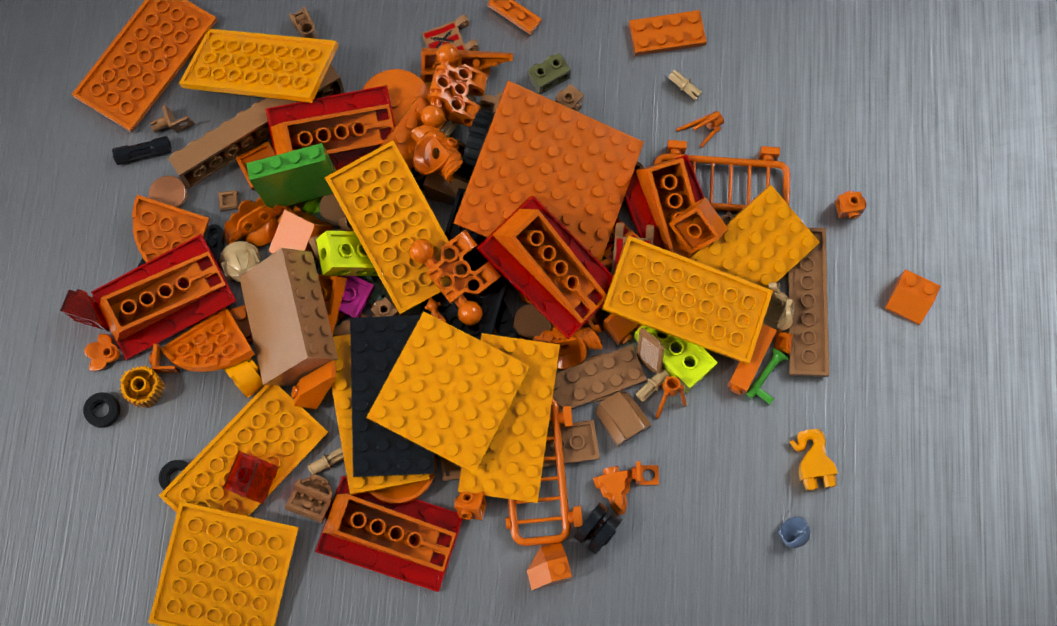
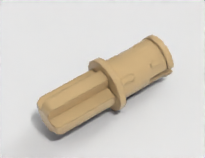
M677 70L672 71L669 75V79L681 88L680 91L686 92L694 101L702 94V91L694 86L690 79L687 80Z
M662 368L661 373H657L651 379H647V383L636 392L637 398L644 402L654 391L659 390L666 376L670 377L669 373Z
M342 447L327 455L323 454L322 458L308 464L311 474L316 475L328 467L331 469L332 465L343 460Z

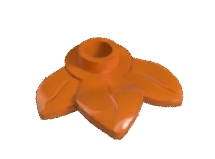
M99 334L97 342L89 343L84 349L85 355L92 359L89 365V370L92 371L104 369L108 363L115 362L120 356L118 347L112 343V338L107 334Z

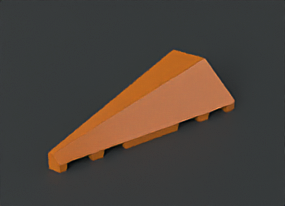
M421 49V79L424 83L432 82L435 68L437 65H440L436 56L438 49ZM458 50L459 60L451 67L456 69L465 64L481 71L484 68L513 61V53Z
M318 274L333 335L347 278Z

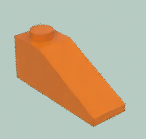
M330 361L302 377L297 385L293 386L291 396L294 398V406L311 409L318 408L336 378V361Z

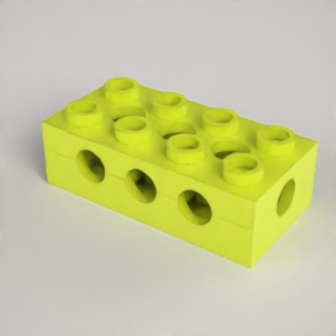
M326 230L316 239L322 276H379L354 231Z
M642 325L635 332L634 339L637 342L641 328H644L661 341V345L665 347L662 368L671 377H676L680 380V385L684 386L686 393L706 377L718 363L703 347ZM657 334H664L666 338L661 339ZM675 347L679 349L680 352L674 353L671 350V348ZM684 362H691L693 367L686 366Z

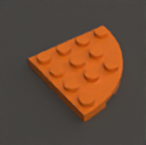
M136 195L133 205V235L138 250L145 262L200 234L204 237L210 222L208 217L140 195Z
M228 308L213 314L160 348L174 365L196 372H209L228 368L255 355Z

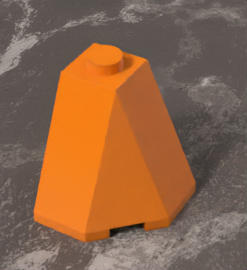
M561 542L546 544L540 547L527 569L531 590L571 581L572 575L568 559Z

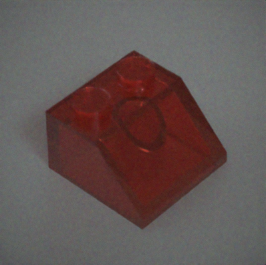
M80 289L76 291L68 290L60 311L74 322L109 332V327L94 298L88 296L86 291Z
M238 451L223 489L263 504L268 496L279 466Z

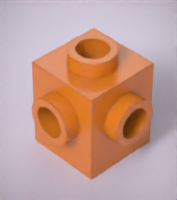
M847 191L842 195H838L835 205L839 219L848 217L849 219H856L860 217L866 208V200L862 197L861 191Z
M460 492L459 497H456L454 507L457 509L459 517L465 520H483L487 505L484 492L474 494Z

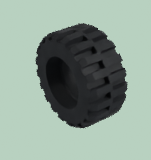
M482 109L475 115L467 138L461 166L462 177L466 180L471 178L495 112Z

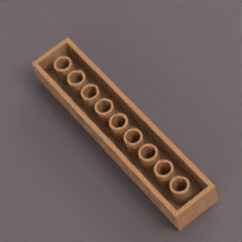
M331 64L314 99L345 93L340 76ZM265 98L262 101H257L249 109L239 112L236 117L229 121H224L219 127L206 132L198 140L191 141L185 148L173 152L168 159L189 189L235 161L236 157L271 139L266 108L301 101Z

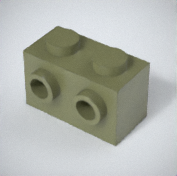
M560 53L550 55L544 62L534 64L528 70V78L539 95L571 77V69Z

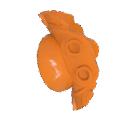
M422 125L414 128L411 132V137L417 143L412 156L415 170L422 175H431L438 172L446 181L452 183L454 180L452 174L463 163L461 153L458 151L459 145L457 140L452 137L447 138L443 132L431 126Z
M261 197L255 202L252 200L242 201L238 208L239 212L233 213L230 216V220L225 222L224 237L227 245L238 242L241 238L254 246H264L271 243L279 225L277 216L283 214L284 209L291 210L290 206L276 205L272 208L266 206Z
M553 326L552 331L545 330L541 335L533 338V341L560 345L557 370H566L581 364L587 354L586 348L602 350L599 336L590 327L583 328L581 326L568 339Z

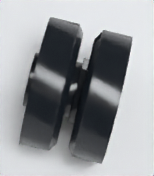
M601 503L595 507L574 535V538L581 544L590 540L593 536V539L588 544V549L595 555L603 546L607 545L616 533V528L622 522V519L615 514L610 515L604 522L608 508Z

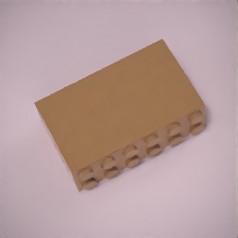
M280 248L239 277L263 385L295 386L302 377L330 361L338 360L318 273L311 251Z

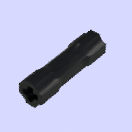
M168 136L112 149L113 158L117 165L139 158L172 152Z

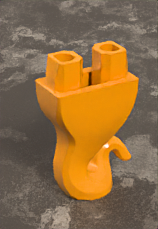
M820 429L799 432L797 436L798 443L796 444L794 440L790 441L794 450L798 452L803 451L807 446V441H813L812 447L805 454L799 465L800 481H803L806 491L818 489L816 479L820 478L823 479L824 488L835 487L838 471L835 463L826 454L825 435Z

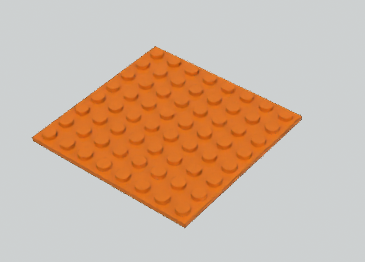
M508 80L453 224L488 237L530 196H534L600 262L644 142Z

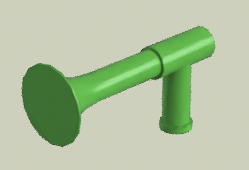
M772 348L773 356L771 361L745 393L751 399L757 394L769 405L774 400V397L763 391L761 387L778 363L783 360H789L782 352L775 348Z

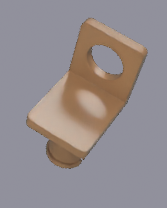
M165 105L162 106L164 116L150 122V125H153L151 128L155 133L168 126L178 133L195 125V122L188 116L175 121L172 111ZM183 122H188L185 125L179 126Z

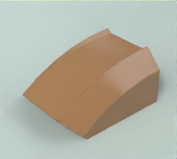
M618 391L601 401L597 407L596 415L617 448L635 435L651 427V423L629 393Z

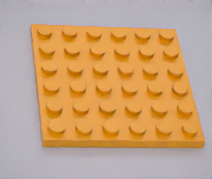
M423 312L366 418L475 474L530 366Z
M180 501L148 623L160 626H275L299 527Z

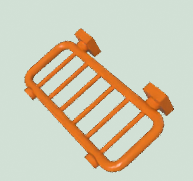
M668 140L666 153L657 156L654 164L685 155L687 141ZM761 146L758 152V159L688 155L695 175L696 163L711 164L709 202L717 211L740 212L750 203L752 167L767 168L766 187L770 185V168L781 169L783 171L782 198L788 205L790 204L791 172L787 164L777 161L780 155V147ZM715 164L730 165L728 204L713 203ZM733 165L748 166L747 205L732 204Z
M552 398L551 405L552 417L549 419V421L552 420L554 436L547 437L546 441L554 440L556 456L544 457V461L556 460L558 476L542 477L541 482L558 480L560 496L538 498V502L560 500L561 516L518 520L516 504L533 502L508 499L509 517H505L506 530L511 529L512 539L521 546L563 542L570 534V523H574V527H581L583 524L581 506L573 507V511H569L561 424L564 423L565 428L573 427L571 406H564L563 411L559 412L558 403L554 398ZM562 520L563 530L558 535L523 538L519 535L518 524Z

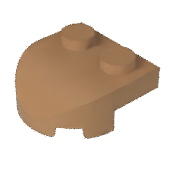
M310 475L309 478L303 480L299 479L294 484V490L285 505V509L323 523L332 504V489L329 482L318 475Z

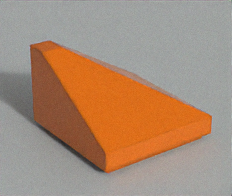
M776 331L774 348L780 352L791 354L793 334Z

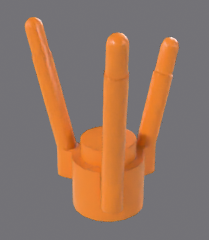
M715 111L712 114L677 128L676 131L678 132L694 126L693 130H697L705 125L708 129H713L700 144L702 148L716 132L721 130L720 125L724 123V118L718 111Z
M666 376L665 381L660 386L661 389H664V395L655 416L657 419L660 417L668 396H675L680 392L683 406H687L684 386L680 385V380L676 377Z

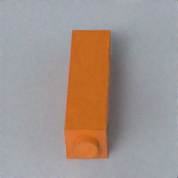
M762 324L750 363L745 364L739 361L727 385L733 393L745 395L777 330Z

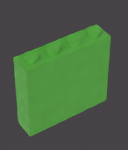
M322 143L246 163L249 180L266 206L272 208L276 205L288 206L333 194L325 177L335 172L336 169Z

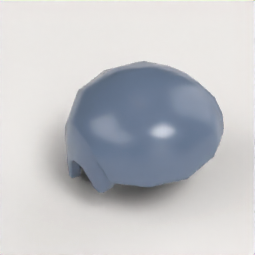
M795 516L786 520L781 525L779 534L786 546L798 548L805 545L810 539L811 529L804 518Z

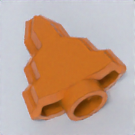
M618 466L603 469V475L593 478L595 487L600 489L603 497L609 499L611 508L618 516L625 514L627 507L626 495L630 491L629 483L633 480L632 471H619Z

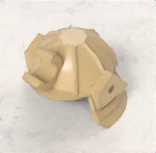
M244 241L229 244L223 249L219 257L221 270L227 280L233 279L239 283L240 276L261 262L259 250L253 244Z
M769 283V289L773 290L763 324L777 331L787 330L793 323L795 302L788 298L785 292L780 291V283Z

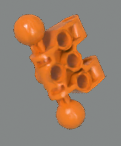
M446 43L441 45L436 53L440 65H437L435 68L428 96L430 105L423 109L421 120L424 125L437 128L443 124L446 116L448 120L471 127L476 113L481 110V106L467 99L466 95L467 93L475 96L484 95L488 76L465 64L456 69L452 68L451 66L455 65L459 60V51L453 44Z
M466 230L442 247L439 262L433 257L434 247L431 242L426 239L415 240L409 249L411 258L417 263H424L429 269L426 273L450 304L454 302L459 308V320L468 326L477 324L483 315L482 308L477 302L468 301L463 294L479 295L501 278L502 275L489 261L478 270H471L470 265L463 260V257L478 245ZM452 250L455 253V257L448 260L444 257V252ZM459 265H463L466 267L467 273L459 275L456 272V268ZM442 278H450L451 285L443 287L440 283ZM470 281L478 282V290H470L468 283Z

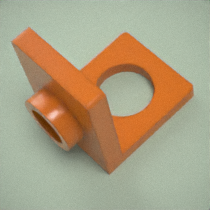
M153 344V352L149 356L151 369L156 373H180V370L175 366H161V347L158 344Z
M636 461L635 467L631 468L632 479H635V485H659V466L641 465V461ZM649 469L654 472L653 480L647 481L644 479L643 472Z

